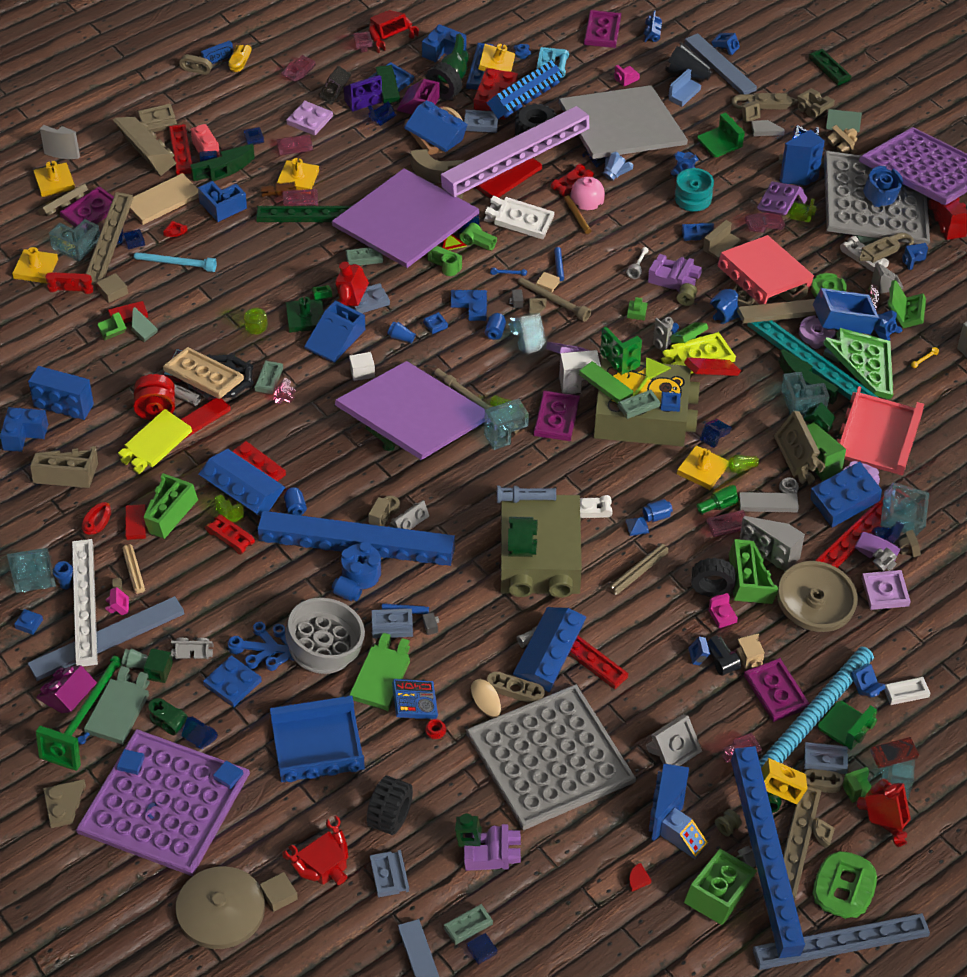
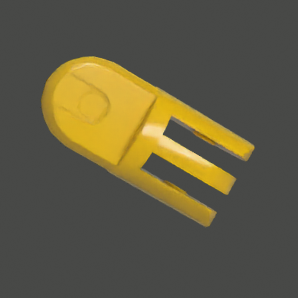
M236 45L228 62L229 69L232 72H239L244 68L251 53L249 45Z

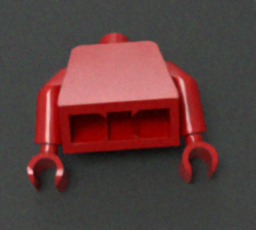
M388 10L370 18L369 33L373 41L376 42L377 53H380L379 48H383L384 51L386 50L385 42L381 41V39L388 38L406 29H409V37L411 39H414V35L418 37L419 28L412 26L405 13Z
M342 262L339 265L340 273L336 279V287L339 294L337 301L346 306H359L369 281L363 272V268L359 265H350L349 262Z
M881 779L872 785L865 797L858 798L857 807L859 810H867L869 821L888 830L893 835L895 846L901 847L907 844V841L904 839L907 838V832L902 830L911 820L904 783L892 784L887 779Z
M334 816L335 826L330 824L329 819L326 820L327 828L333 830L332 834L328 831L299 852L296 846H288L292 851V855H289L286 850L282 852L283 858L292 861L291 865L301 878L318 881L320 884H325L331 879L337 885H341L346 881L347 875L343 871L347 868L346 860L349 855L344 834L338 828L341 823L339 817Z

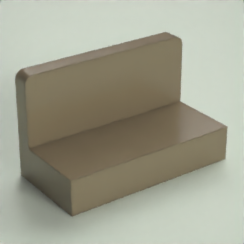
M725 220L704 238L703 251L719 260L721 252L736 247L741 239L730 233L732 223Z

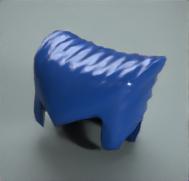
M724 289L717 293L710 301V304L717 309L713 319L722 320L720 324L740 318L737 313L738 293L735 290Z

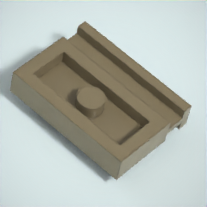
M171 104L138 111L140 121H144L148 126V131L151 129L153 132L169 129V126L177 125Z

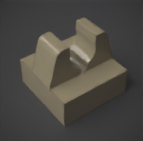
M756 100L742 103L744 122L748 123L761 118L760 105Z
M913 529L906 531V537L898 541L902 555L912 553L913 558L920 556V546Z

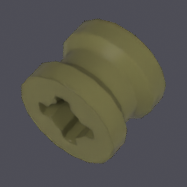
M689 283L682 284L677 295V301L684 306L692 305L697 294V288Z
M727 809L724 812V816H719L715 819V825L723 835L729 837L734 829L742 826V820L735 811Z

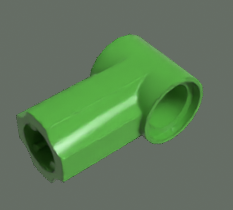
M470 223L460 234V239L464 244H476L490 251L495 248L497 237L482 231L476 223Z

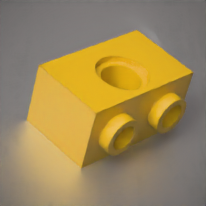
M770 758L767 759L761 768L767 792L798 804L808 789L806 774Z

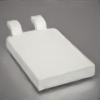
M493 196L491 206L487 207L485 211L484 221H495V225L544 239L555 212L508 197L502 200Z

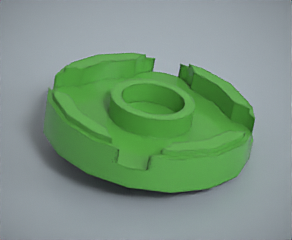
M823 273L817 275L812 280L811 292L813 296L817 297L821 288L846 291L847 285L844 279L838 278L836 274Z

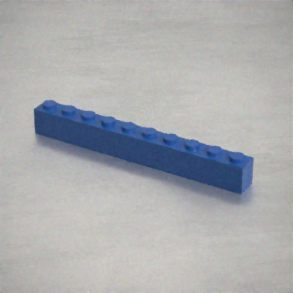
M269 511L262 512L258 526L259 541L266 543L272 542L342 552L352 545L369 542L378 550L382 558L418 561L420 563L451 566L455 549V535Z
M756 746L735 748L731 763L778 957L801 956L805 942Z

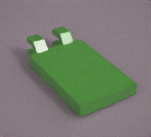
M382 633L379 644L371 647L350 696H353V701L388 711L394 699L392 682L394 679H403L410 663L408 655L410 640L402 638L397 651L389 649L391 635Z

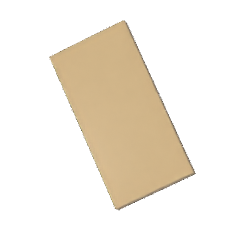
M182 173L134 196L129 210L144 225L199 198L198 188Z
M189 347L163 366L165 372L218 399L222 398L244 380L243 374Z

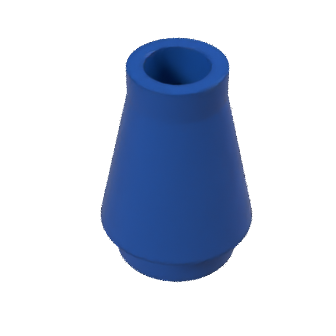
M392 322L388 330V335L391 338L412 343L416 336L415 333L400 322Z
M58 562L53 569V574L60 587L68 589L72 585L73 567L68 562Z

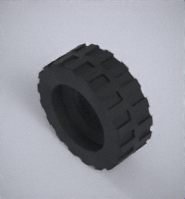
M439 62L427 71V80L439 82V99L450 100L461 91L462 80L460 75L450 64ZM439 75L447 81L449 88L440 81Z
M706 558L705 560H700L692 567V588L699 594L706 595L707 597L729 594L735 586L734 566L723 559ZM715 575L720 576L722 578L717 580H711L704 577Z

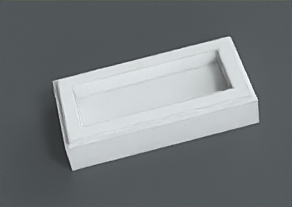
M923 677L885 684L886 688L884 691L890 705L928 698L930 696V691Z

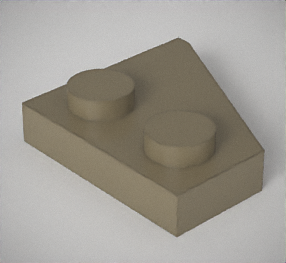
M84 779L44 788L51 828L73 824L76 815L75 811L81 802L82 791L86 788Z

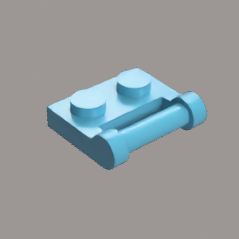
M541 47L536 69L552 59L555 62V58L559 57L558 68L565 76V65L569 52L565 49Z

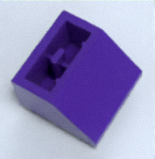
M380 75L344 87V100L352 112L382 103V79Z

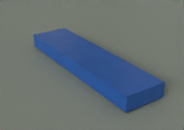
M477 43L466 89L478 90L485 71L479 70L478 67L482 50L486 43Z

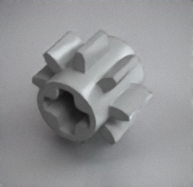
M887 547L884 550L879 548L873 554L875 559L872 562L883 572L885 569L891 571L897 565L894 561L897 556Z

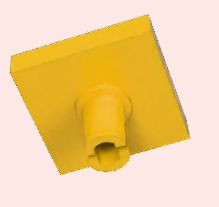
M484 44L478 69L485 71L486 68L511 72L515 53L507 51L506 45H503L501 49L502 44H498L497 47Z
M294 158L292 161L286 160L277 183L283 184L295 181L296 191L310 193L319 173V166L303 163L300 158L299 162L298 158Z
M49 161L46 163V167L33 170L42 197L75 189L67 162L57 164L55 161H51V166Z
M31 247L28 250L24 249L12 273L13 278L47 284L45 276L47 273L53 272L58 261V254L40 252L35 247Z
M696 445L678 468L677 475L711 490L729 466V461L711 453L710 450L707 451V449Z

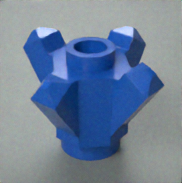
M678 151L673 154L678 163L670 172L673 176H676L683 170L695 168V162L699 159L690 152L683 153Z
M891 310L878 314L879 320L873 330L876 331L880 339L890 341V334L902 332V328L897 326L895 320L897 313Z

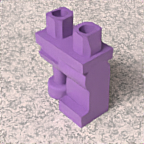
M659 254L657 260H654L649 269L648 283L669 289H677L679 292L680 286L684 283L695 286V278L699 279L702 267L694 265V259L691 258L687 260L681 257L677 261L668 260L666 255Z
M502 824V827L492 826L487 833H481V843H486V845L464 846L466 871L500 868L503 870L509 869V864L521 863L520 848H509V845H521L520 830H509L508 824ZM473 833L465 834V838L474 837Z

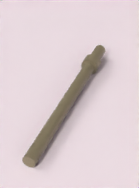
M439 368L436 369L434 374L442 379L445 385L450 388L453 387L463 396L492 413L491 416L513 433H518L520 429L518 426L459 384L452 375H447Z

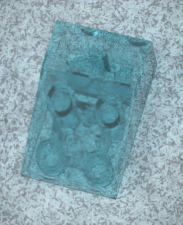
M48 548L7 554L16 593L56 587L53 574L54 566Z

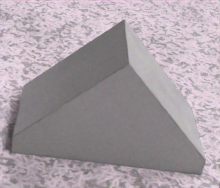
M878 262L875 264L872 284L877 294L889 292L893 280H896L901 289H903L904 287L895 273Z

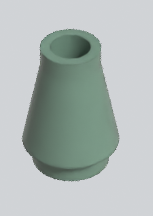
M132 648L130 650L125 649L122 665H125L127 668L144 669L148 656Z

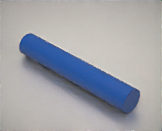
M556 247L554 248L557 277H560V281H563L564 272L561 248Z
M382 604V610L412 608V614L429 613V607Z

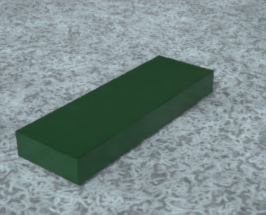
M823 49L809 54V59L837 85L851 80V75Z
M392 65L376 67L377 76L380 75L382 79L383 102H399L400 95Z

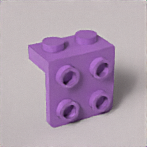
M772 181L757 208L761 212L784 216L788 213L793 202L805 204L807 197L800 186Z

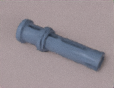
M497 486V503L501 501L517 503L519 500L556 501V488H519L517 486L501 488V486Z

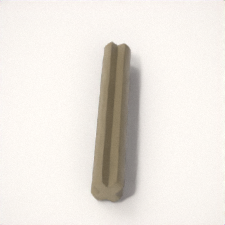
M660 544L612 583L610 591L614 595L619 594L668 554V547Z

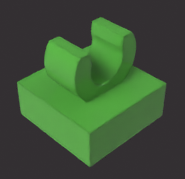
M635 297V301L630 300L627 318L645 320L648 303L642 302V298Z

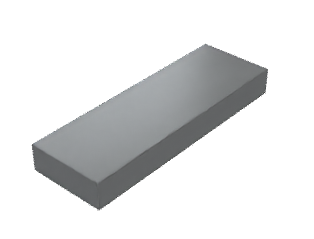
M739 493L740 511L798 512L797 493Z

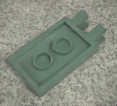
M121 666L117 680L110 679L84 728L85 733L88 732L90 735L123 745L149 696L148 690H145L150 683L147 680L148 674L140 672L136 684L129 682L131 675L128 674L129 668Z

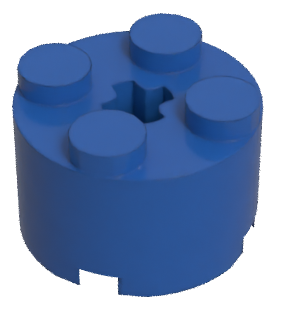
M877 166L871 170L863 192L867 199L872 202L873 206H887L896 201L902 187L903 178L895 169L889 170L886 169L887 166Z
M362 542L342 551L341 566L343 577L359 583V586L363 587V589L371 588L377 584L381 576V556L376 548L369 542Z

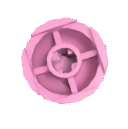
M582 177L573 184L570 197L578 205L579 209L594 210L598 208V205L604 203L605 192L603 185L598 179Z

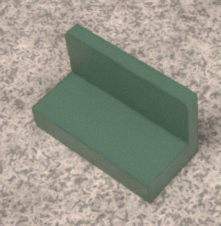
M828 109L826 129L833 130L832 127L837 125L842 131L853 128L858 133L860 131L862 113Z

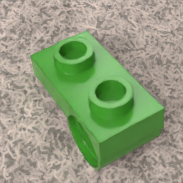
M438 246L428 252V261L442 266L444 275L454 276L462 269V255Z

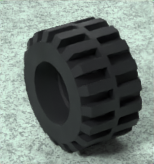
M534 103L521 107L515 116V135L517 136L557 116L552 108L549 109V106H543V104L538 105Z
M387 775L383 777L377 784L370 799L367 810V825L390 835L396 834L402 827L411 806L413 796L412 785Z

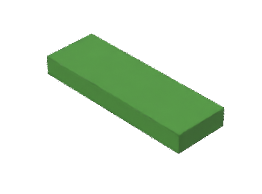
M593 361L579 370V375L616 403L633 395V390Z

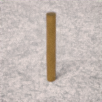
M566 196L564 200L585 234L591 233L589 225L572 198Z

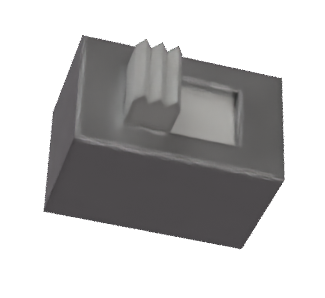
M522 289L512 290V298H509V304H513V308H523Z
M434 613L424 614L423 623L427 635L438 633V616L435 617Z

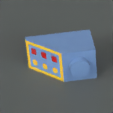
M674 808L662 821L660 835L692 858L696 859L708 845V842L694 821L678 809Z

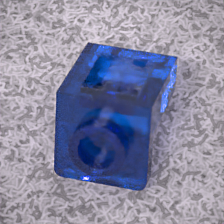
M719 419L705 423L700 440L713 448L717 447L719 439L730 434L732 427Z

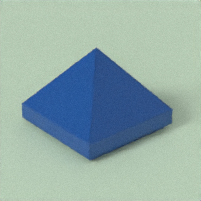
M645 517L626 519L630 536L649 533Z

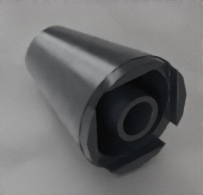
M680 42V47L677 46L668 61L671 64L669 67L666 66L665 71L681 76L687 69H690L691 79L701 82L708 81L712 75L711 67L689 47Z

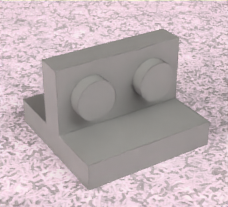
M685 714L651 734L653 739L646 745L649 753L660 756L663 765L681 766L702 752L689 716Z

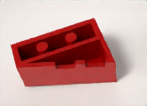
M959 197L947 205H943L930 198L928 207L932 210L934 219L938 222L940 231L944 234L946 240L966 237L967 210L965 209V203H960Z

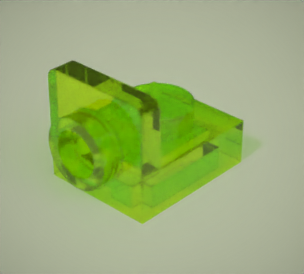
M811 198L810 205L793 202L790 219L810 222L811 217L816 214L817 206L814 205L815 199Z
M222 494L215 497L216 509L219 514L231 522H237L244 517L241 503L232 506L229 500L226 501Z

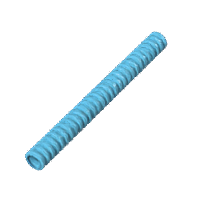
M859 647L840 671L833 676V679L826 684L793 724L789 726L785 733L782 734V737L759 760L761 768L768 758L779 763H783L791 752L794 751V748L801 743L809 731L813 729L816 723L820 721L824 714L827 713L831 706L852 684L854 680L851 672L866 663L870 664L874 659L873 653L868 648Z

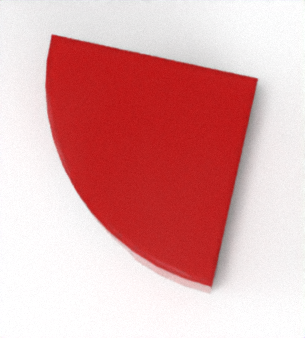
M171 221L163 231V234L166 237H177L187 231V226Z
M641 863L637 864L630 873L629 886L632 892L651 884V878Z

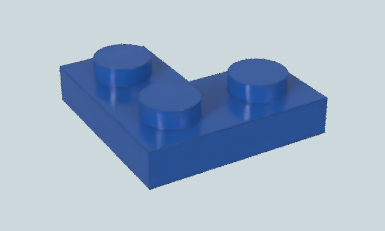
M451 290V308H469V321H487V290Z

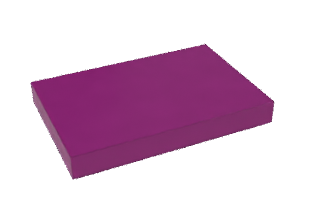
M590 10L584 45L616 48L622 13Z
M99 186L60 211V216L84 233L107 217L114 196Z
M543 391L534 436L571 441L580 396Z
M781 658L744 671V677L773 722L804 711L810 704Z

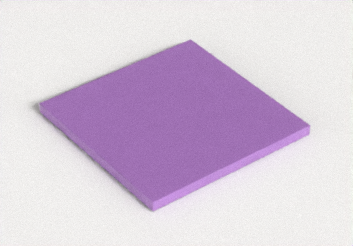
M914 127L863 154L859 159V162L872 169L877 166H887L886 169L889 170L895 169L903 178L902 184L943 205L949 204L967 192V153Z
M402 169L332 221V225L408 268L478 215L479 208L458 197H453L438 186L406 169Z
M407 361L335 401L337 407L420 460L491 419L492 415L489 411Z
M136 729L125 749L144 753L145 758L138 775L118 771L117 765L121 758L120 755L76 831L80 835L193 877L250 774L249 769L235 765L243 770V775L229 789L213 778L214 773L225 762L224 760Z

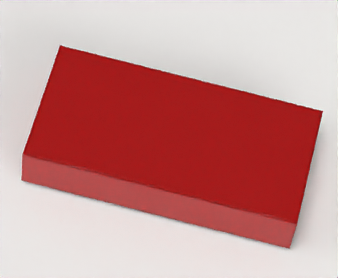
M143 301L108 310L110 318L113 314L119 312L124 323L132 322L134 307L146 318L148 317V312Z
M145 504L126 506V540L146 539Z

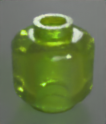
M260 308L247 310L244 314L245 329L254 335L265 332L268 327L266 312Z

